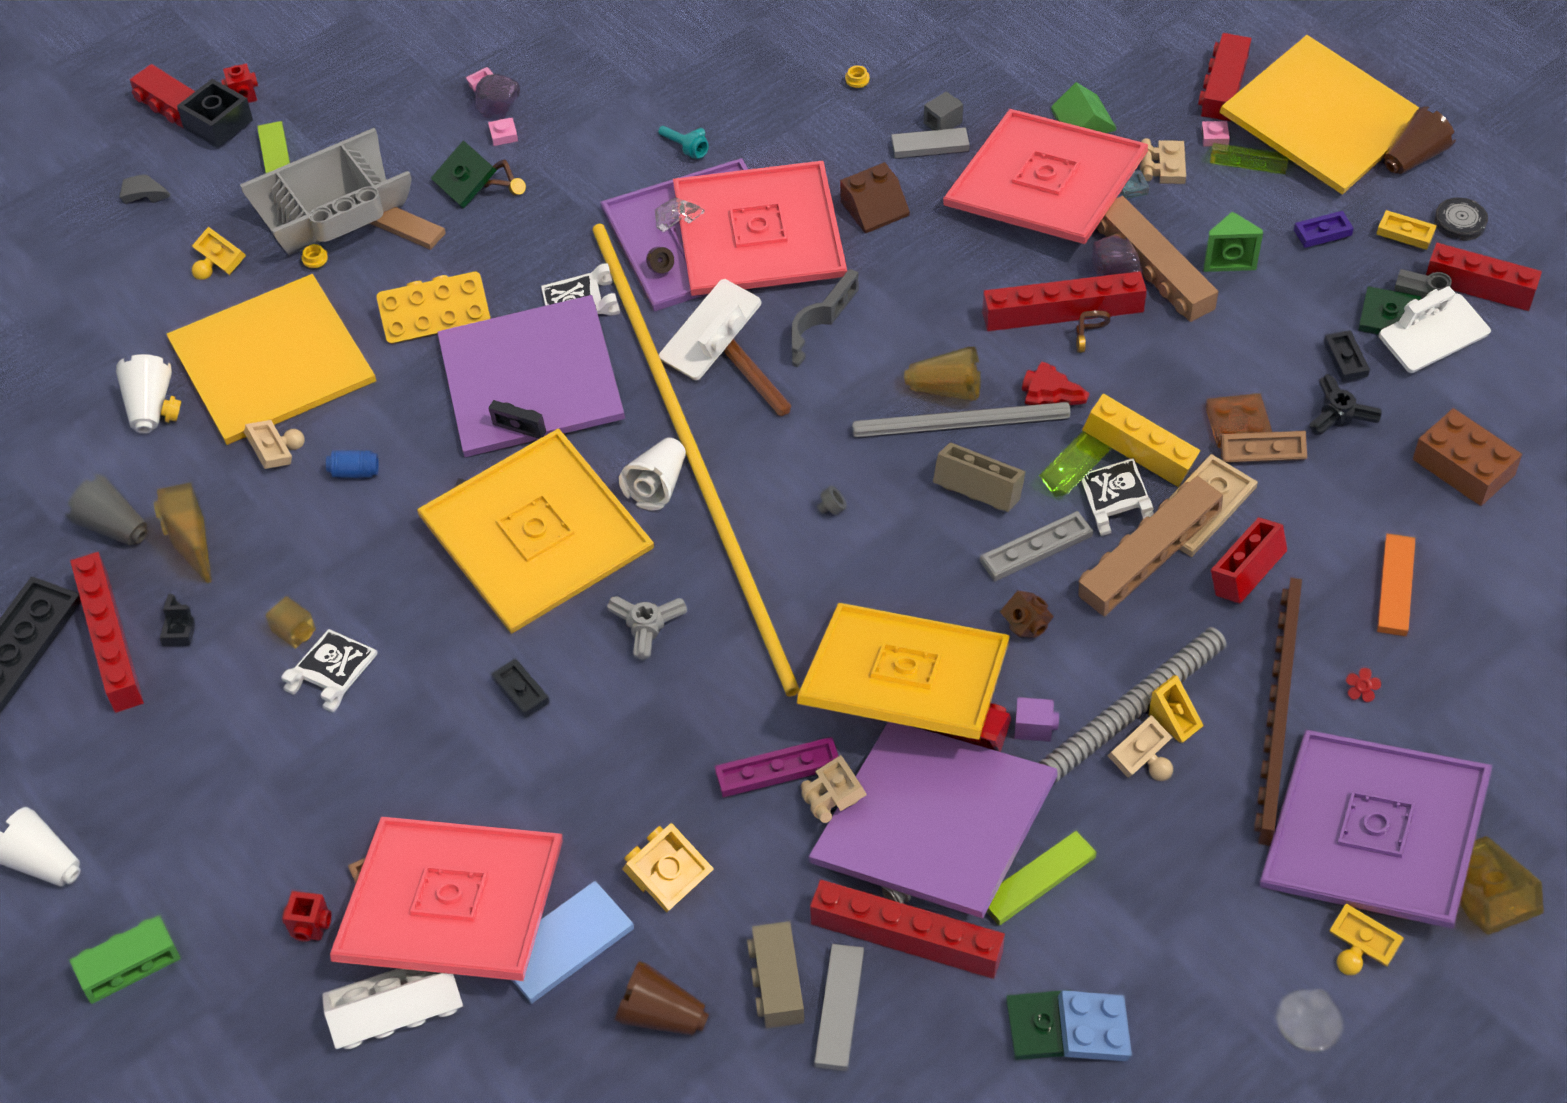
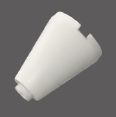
M133 355L130 361L124 362L123 358L117 363L116 374L130 427L138 433L145 434L158 427L163 402L172 374L171 364L169 362L168 365L164 364L163 358L158 356Z
M665 438L627 464L619 475V486L623 494L627 498L631 496L636 500L637 503L635 505L650 511L663 508L670 501L686 455L684 446L674 438Z
M23 807L8 818L6 822L10 826L4 833L0 831L1 865L58 886H64L66 883L70 885L77 879L81 871L78 868L80 861L34 810Z

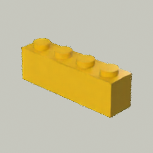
M1104 393L1091 410L1082 431L1126 457L1134 458L1136 463L1177 487L1180 486L1201 451Z

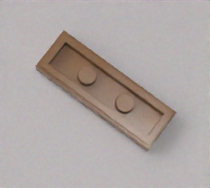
M397 207L385 211L381 218L370 223L430 250L446 234L445 228Z
M1306 431L1220 435L1221 459L1226 463L1307 459Z

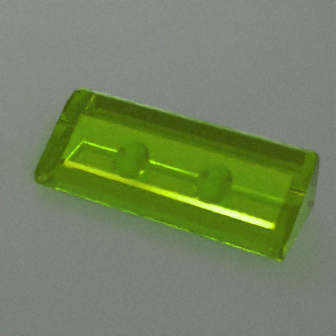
M1213 143L1210 163L1286 174L1288 158L1279 152Z
M1082 431L1039 476L1054 497L1066 495L1112 448Z

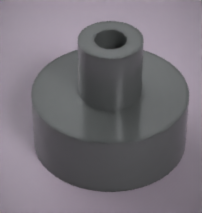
M830 485L820 493L822 502L817 505V508L822 514L830 511L832 514L838 515L847 508L843 495L834 486Z

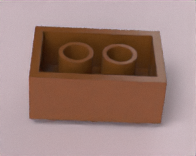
M1453 408L1418 439L1412 460L1479 506H1482L1516 475L1523 454Z

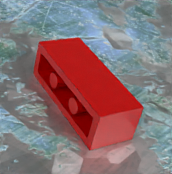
M150 64L129 79L133 89L132 95L138 102L145 103L155 113L159 112L169 122L183 128L177 105L193 94L194 90L153 64Z
M1260 517L1252 523L1211 569L1216 596L1239 604L1243 602L1287 552L1283 524Z

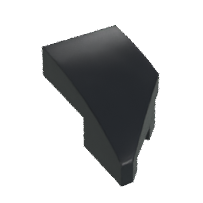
M168 594L163 608L165 621L160 635L161 645L191 646L195 620L191 615L190 607L186 604H180L176 600L175 595Z

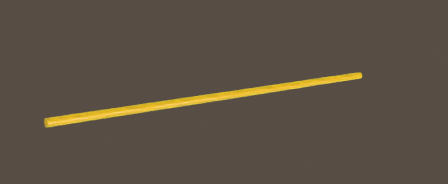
M596 224L592 228L605 262L609 266L611 277L679 440L685 448L689 464L785 694L789 697L795 696L799 693L800 688L603 224Z

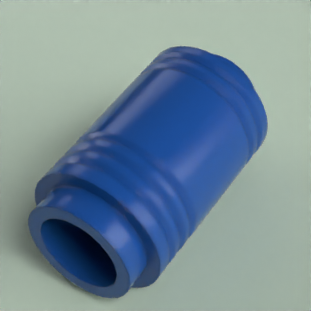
M332 450L331 456L326 457V471L331 472L332 478H372V475H378V453H373L372 450Z

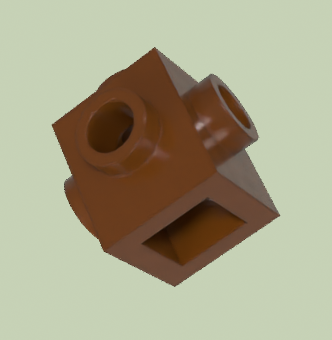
M1019 590L1016 591L1000 611L1010 623V630L1019 637L1037 638L1047 630L1048 623L1054 618L1047 609L1048 604L1045 600L1034 593Z

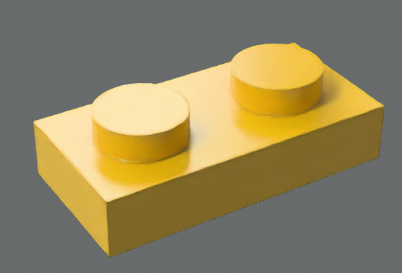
M1386 210L1378 226L1377 235L1427 250L1437 225Z

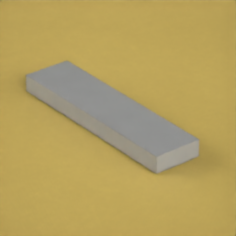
M1077 511L980 555V562L995 582L1091 538L1093 530Z
M832 944L815 1068L848 1071L864 957L863 947Z

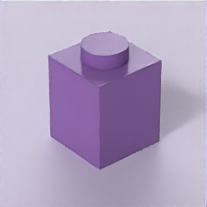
M1017 697L1014 739L1051 742L1052 730H1058L1059 712H1053L1054 700Z

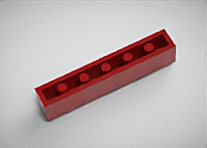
M1141 271L983 290L982 313L987 332L1078 321L1081 314L1087 311H1105L1110 316L1144 312L1147 290Z
M99 552L70 560L105 692L114 712L117 713L144 704L108 572Z
M821 879L810 905L811 925L995 979L1003 954L1005 933Z

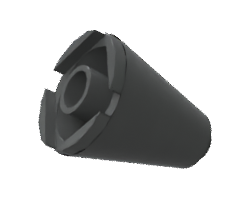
M95 474L93 476L96 479L92 482L88 479L82 482L68 502L71 511L70 514L66 512L65 516L70 522L129 546L135 543L139 544L145 539L148 532L146 530L147 523L105 476Z

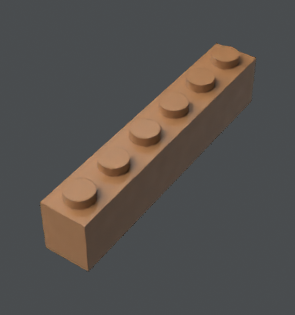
M1124 196L1116 198L1096 227L1097 230L1104 234L1112 242L1114 248L1120 250L1126 256L1129 263L1141 271L1144 278L1151 282L1159 290L1161 296L1167 298L1175 306L1177 312L1183 315L1189 322L1215 310L1219 291Z
M1198 475L1190 482L1183 483L1175 496L1170 500H1164L1156 513L1151 517H1145L1136 531L1131 535H1125L1117 548L1112 552L1105 553L1097 566L1092 570L1085 571L1079 579V597L1105 617L1222 511L1223 494Z

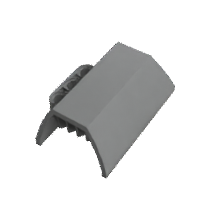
M372 128L240 184V187L273 232L274 237L290 256L304 250L308 245L330 241L376 221L382 217L385 211L394 207H402L409 194L412 179L409 171L388 180L386 179L377 132L375 128Z

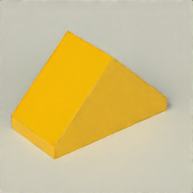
M1173 675L1152 692L1148 715H1152L1178 742L1183 743L1204 726L1177 675Z

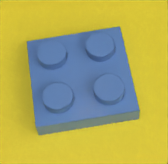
M1065 990L1060 992L1058 1003L1065 1057L1126 1062L1131 1058L1132 1053L1124 995Z

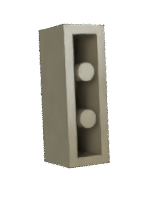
M950 442L938 453L933 482L947 490H954L964 494L972 500H979L992 505L995 509L1009 512L1020 501L1026 471Z
M790 921L752 926L753 939H747L749 959L756 958L757 968H751L753 987H760L761 997L755 998L757 1016L764 1017L766 1029L803 1024L804 1007Z

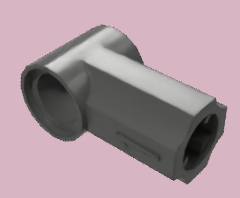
M1401 269L1394 291L1425 298L1428 293L1435 289L1440 291L1448 286L1451 288L1452 280L1447 274L1441 272L1426 276Z

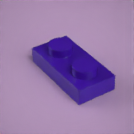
M1343 211L1296 222L1294 225V232L1304 248L1352 236L1354 230Z

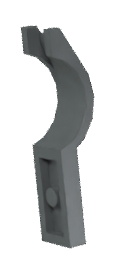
M849 268L823 303L807 306L796 314L792 323L793 366L799 368L806 359V355L801 351L805 345V340L801 335L812 326L821 324L832 325L859 290V272Z

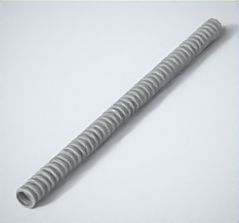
M1213 627L1206 629L1199 637L1192 640V643L1190 642L1179 653L1173 655V658L1168 659L1160 668L1154 670L1153 674H1149L1146 679L1140 681V684L1135 685L1127 694L1121 696L1120 700H1116L1107 710L1102 711L1100 716H1096L1093 721L1082 727L1080 732L1073 734V737L1068 738L1066 743L1063 742L1059 748L1049 753L1046 759L1040 760V764L1057 768L1058 776L1054 783L1060 781V777H1065L1067 772H1071L1074 767L1080 765L1081 761L1086 760L1095 750L1100 749L1101 745L1106 744L1115 734L1120 733L1121 729H1125L1128 724L1135 721V718L1140 717L1141 713H1145L1150 708L1152 692L1169 678L1177 675L1181 682L1185 681L1187 677L1194 674V671L1199 670L1213 656L1224 650L1227 644L1222 633ZM882 886V892L886 899L903 903V901L908 902L911 899V895Z

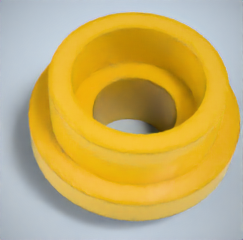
M852 66L845 75L847 85L854 88L864 87L870 80L869 73L863 66Z
M311 244L304 248L301 258L306 267L318 268L327 262L328 255L322 246Z
M171 396L170 401L164 399L161 415L166 416L165 422L168 423L170 420L176 422L181 401L176 400L175 396Z

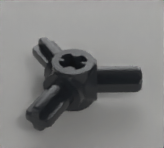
M1325 374L1319 379V385L1325 398L1323 400L1322 413L1309 424V428L1314 435H1322L1331 426H1345L1348 423H1352V419L1373 423L1380 422L1382 409L1357 404V399L1353 394L1340 389L1335 378L1330 374Z

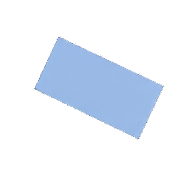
M594 881L541 919L524 981H512L529 1002L533 1004L632 931L634 924L600 885Z

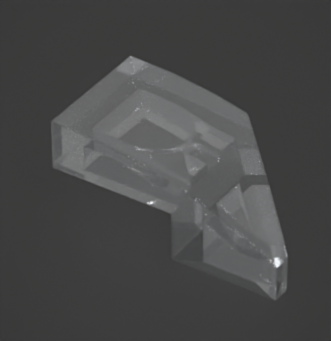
M673 198L655 209L656 228L665 232L681 219L689 224L702 215L705 209L694 203Z

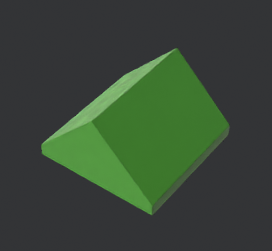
M1077 82L1051 106V111L1057 121L1103 133L1116 131V126L1098 95Z
M1232 211L1209 231L1203 266L1204 272L1256 270L1263 230Z

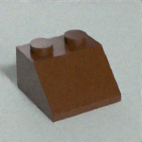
M885 162L840 180V202L865 234L910 216V211L898 178Z

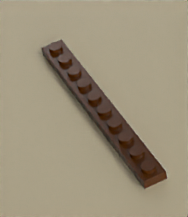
M1292 577L1290 578L1288 589L1282 588L1280 605L1285 606V612L1279 613L1277 629L1282 630V636L1277 635L1274 653H1278L1280 656L1279 660H1274L1271 676L1277 678L1276 685L1271 684L1269 702L1274 703L1273 710L1268 709L1266 727L1271 728V734H1265L1263 753H1268V760H1262L1260 778L1265 779V786H1259L1257 805H1262V812L1256 813L1254 831L1259 832L1258 844L1271 846L1275 831L1302 579Z

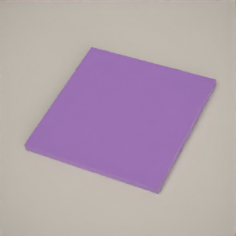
M741 158L679 178L748 170ZM673 180L600 202L601 209L653 311L707 295L691 296ZM660 246L671 250L674 255V265L670 271L657 273L649 269L646 257L652 248Z
M593 295L437 331L464 457L539 440L538 438L493 425L488 409L493 400L511 403L516 407L535 410L542 414L547 431L544 436L558 428L564 434L625 419Z
M888 722L856 775L867 795L842 811L839 808L836 809L832 819L809 855L810 863L983 919L1058 776L1057 768L916 727Z
M1305 729L1260 879V887L1340 905L1348 904L1354 908L1454 929L1492 773V765Z

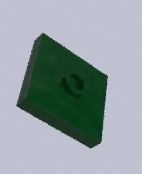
M463 140L431 179L460 206L465 208L497 170Z
M1368 286L1358 331L1379 335L1382 329L1401 319L1405 312L1404 307L1414 299L1419 301L1421 296Z
M1062 990L1006 995L1015 1061L1064 1056L1058 995Z

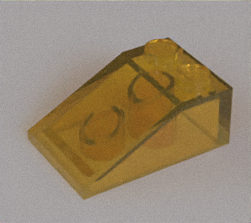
M192 483L157 489L158 501H154V509L157 518L162 517L160 521L163 534H169L171 542L178 552L206 583H211L212 577L204 516Z
M1485 836L1475 840L1460 905L1469 919L1489 935L1544 914L1542 882L1493 840Z

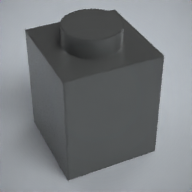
M947 91L924 105V124L933 131L953 129L962 123L963 104L958 98L953 97Z

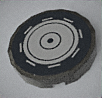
M1455 197L1446 199L1439 204L1435 212L1434 222L1437 225V229L1446 237L1452 239L1453 237H1458L1461 241L1476 239L1484 233L1488 224V214L1484 207L1476 201Z

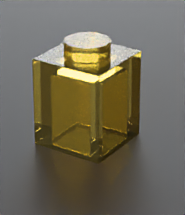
M287 596L265 614L271 632L295 649L302 642L307 641L316 630L311 613Z

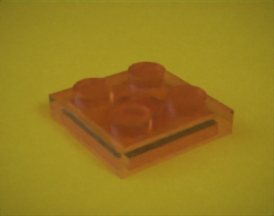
M1261 393L1206 399L1205 407L1217 448H1221V434L1272 432Z

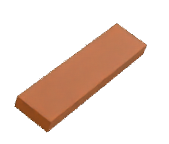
M1386 533L1377 632L1407 637L1415 537Z

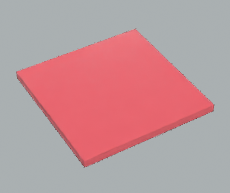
M1009 109L945 195L943 204L951 208L1086 244L1147 154L1148 144Z
M824 161L673 179L691 296L709 294L722 279H726L743 289L840 278L847 272Z
M381 817L330 952L331 962L524 981L563 843L562 834Z

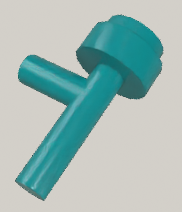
M661 126L658 130L659 135L683 145V153L693 159L704 157L708 151L709 143L705 138L703 128H698L686 135L666 126Z

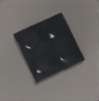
M214 79L209 80L177 105L183 128L217 148L253 120L247 98Z

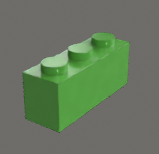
M160 915L152 919L142 921L138 926L124 933L110 937L108 941L94 948L83 950L78 956L69 961L90 1003L93 1004L180 960L181 957Z

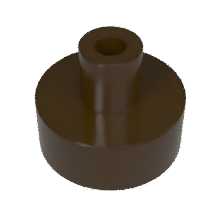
M658 246L648 252L646 262L649 269L653 272L666 273L674 265V255L668 248Z

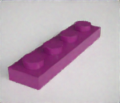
M829 737L716 765L715 774L722 797H727L817 774L816 770L839 756L833 738Z

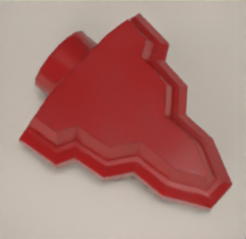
M1043 361L1038 366L1036 372L1032 370L1026 372L1022 384V391L1027 392L1025 404L1027 405L1067 402L1069 405L1086 404L1090 394L1080 385L1068 381L1067 376L1056 371L1055 366Z

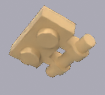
M1150 139L1141 140L1142 143L1148 144V152L1139 165L1143 180L1151 181L1153 176H1159L1160 184H1185L1184 141H1159L1158 148H1155L1151 145ZM1152 160H1158L1159 164H1155Z
M842 755L816 770L815 772L819 776L818 779L813 782L806 780L801 784L803 799L807 804L811 805L810 809L813 815L823 823H827L832 819L830 813L832 807L837 805L839 810L842 811L867 795Z

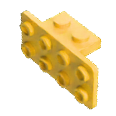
M478 272L451 277L442 275L434 277L432 281L423 283L422 281H414L406 284L405 287L381 291L376 296L386 340L390 344L438 334L437 331L490 319L481 276Z

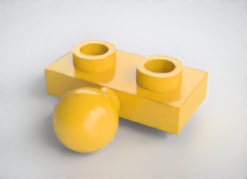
M208 227L192 245L197 252L206 257L204 260L196 261L193 264L192 274L198 280L207 279L212 275V266L215 264L230 275L246 255Z
M1345 904L1329 930L1332 935L1352 946L1350 949L1342 951L1337 957L1338 969L1343 974L1350 976L1356 975L1361 971L1363 967L1361 956L1363 953L1388 967L1404 940V937L1348 904Z

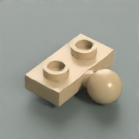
M271 420L245 424L244 433L264 469L290 465L292 455L289 450H297L305 442L303 433L297 429H290L283 436H280Z
M1152 715L1107 755L1127 778L1131 777L1145 763L1149 765L1150 776L1157 781H1166L1173 774L1172 763L1167 758L1157 757L1155 754L1172 736Z

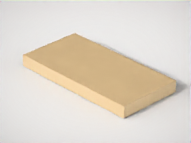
M1212 454L1185 482H1190L1198 475L1222 493V511L1179 549L1190 557H1193L1257 488L1258 481ZM1178 489L1169 497V500L1177 494Z

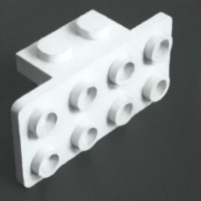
M726 279L720 280L659 353L661 361L693 380H699L761 306L760 298Z
M1448 286L1440 291L1437 289L1431 291L1425 298L1419 301L1417 299L1410 301L1404 307L1405 312L1401 319L1382 329L1379 333V338L1406 371L1414 373L1487 337L1491 329L1461 294H1456Z

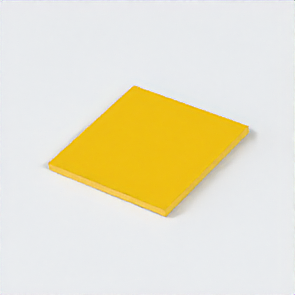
M1306 35L1222 105L1220 113L1343 195L1384 158L1389 148L1419 107Z
M313 274L167 333L170 344L226 445L246 437L244 433L245 424L271 420L275 425L376 382L375 374Z
M559 428L417 509L418 515L511 634L654 548V542Z
M838 603L800 688L797 704L979 740L1009 645L1010 636Z

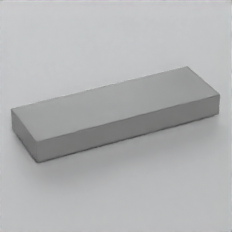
M966 127L892 134L891 139L895 158L969 151Z

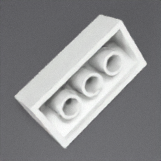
M395 969L322 993L324 1013L336 1049L341 1047L351 1049L362 1044V1040L373 1036L384 1038L394 1033V1029L406 1025L408 1028L416 1027L423 1024L427 1018L436 1015L446 1017L454 1014L457 1008L463 1007L453 974L408 969Z

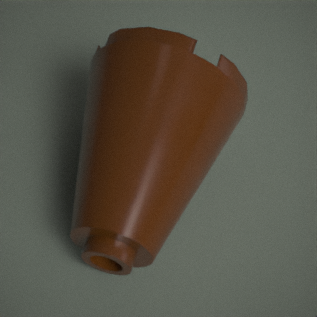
M1428 106L1420 107L1415 111L1384 156L1385 167L1391 173L1402 174L1443 153L1455 144L1456 139L1452 140L1451 136L1455 133L1453 127L1440 112L1436 110L1432 113L1427 110L1430 108Z
M639 960L627 985V990L624 998L621 1000L614 1021L624 1025L694 1036L696 1030L702 1032L709 1013L704 1011L706 1005L652 966Z

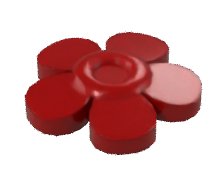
M1365 667L1359 670V677L1355 673H1349L1346 677V683L1354 687L1349 688L1348 696L1356 700L1362 693V699L1365 702L1372 701L1375 698V694L1370 689H1380V679L1377 677L1371 678L1372 671Z

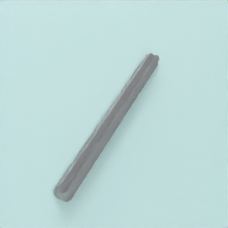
M1062 402L859 420L853 422L852 430L854 437L1067 419L1070 417L1069 403Z

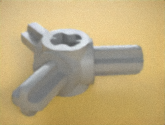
M615 596L609 600L607 605L608 611L625 619L626 625L632 628L631 634L635 637L633 655L642 661L651 656L652 640L657 637L660 629L665 627L664 622L687 612L686 604L681 598L657 607L656 604L649 602L633 605Z

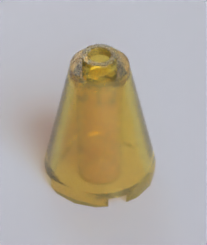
M968 346L911 363L909 369H905L904 372L906 386L910 385L912 391L976 401L980 396L981 373L977 371L976 365L979 362L976 347Z

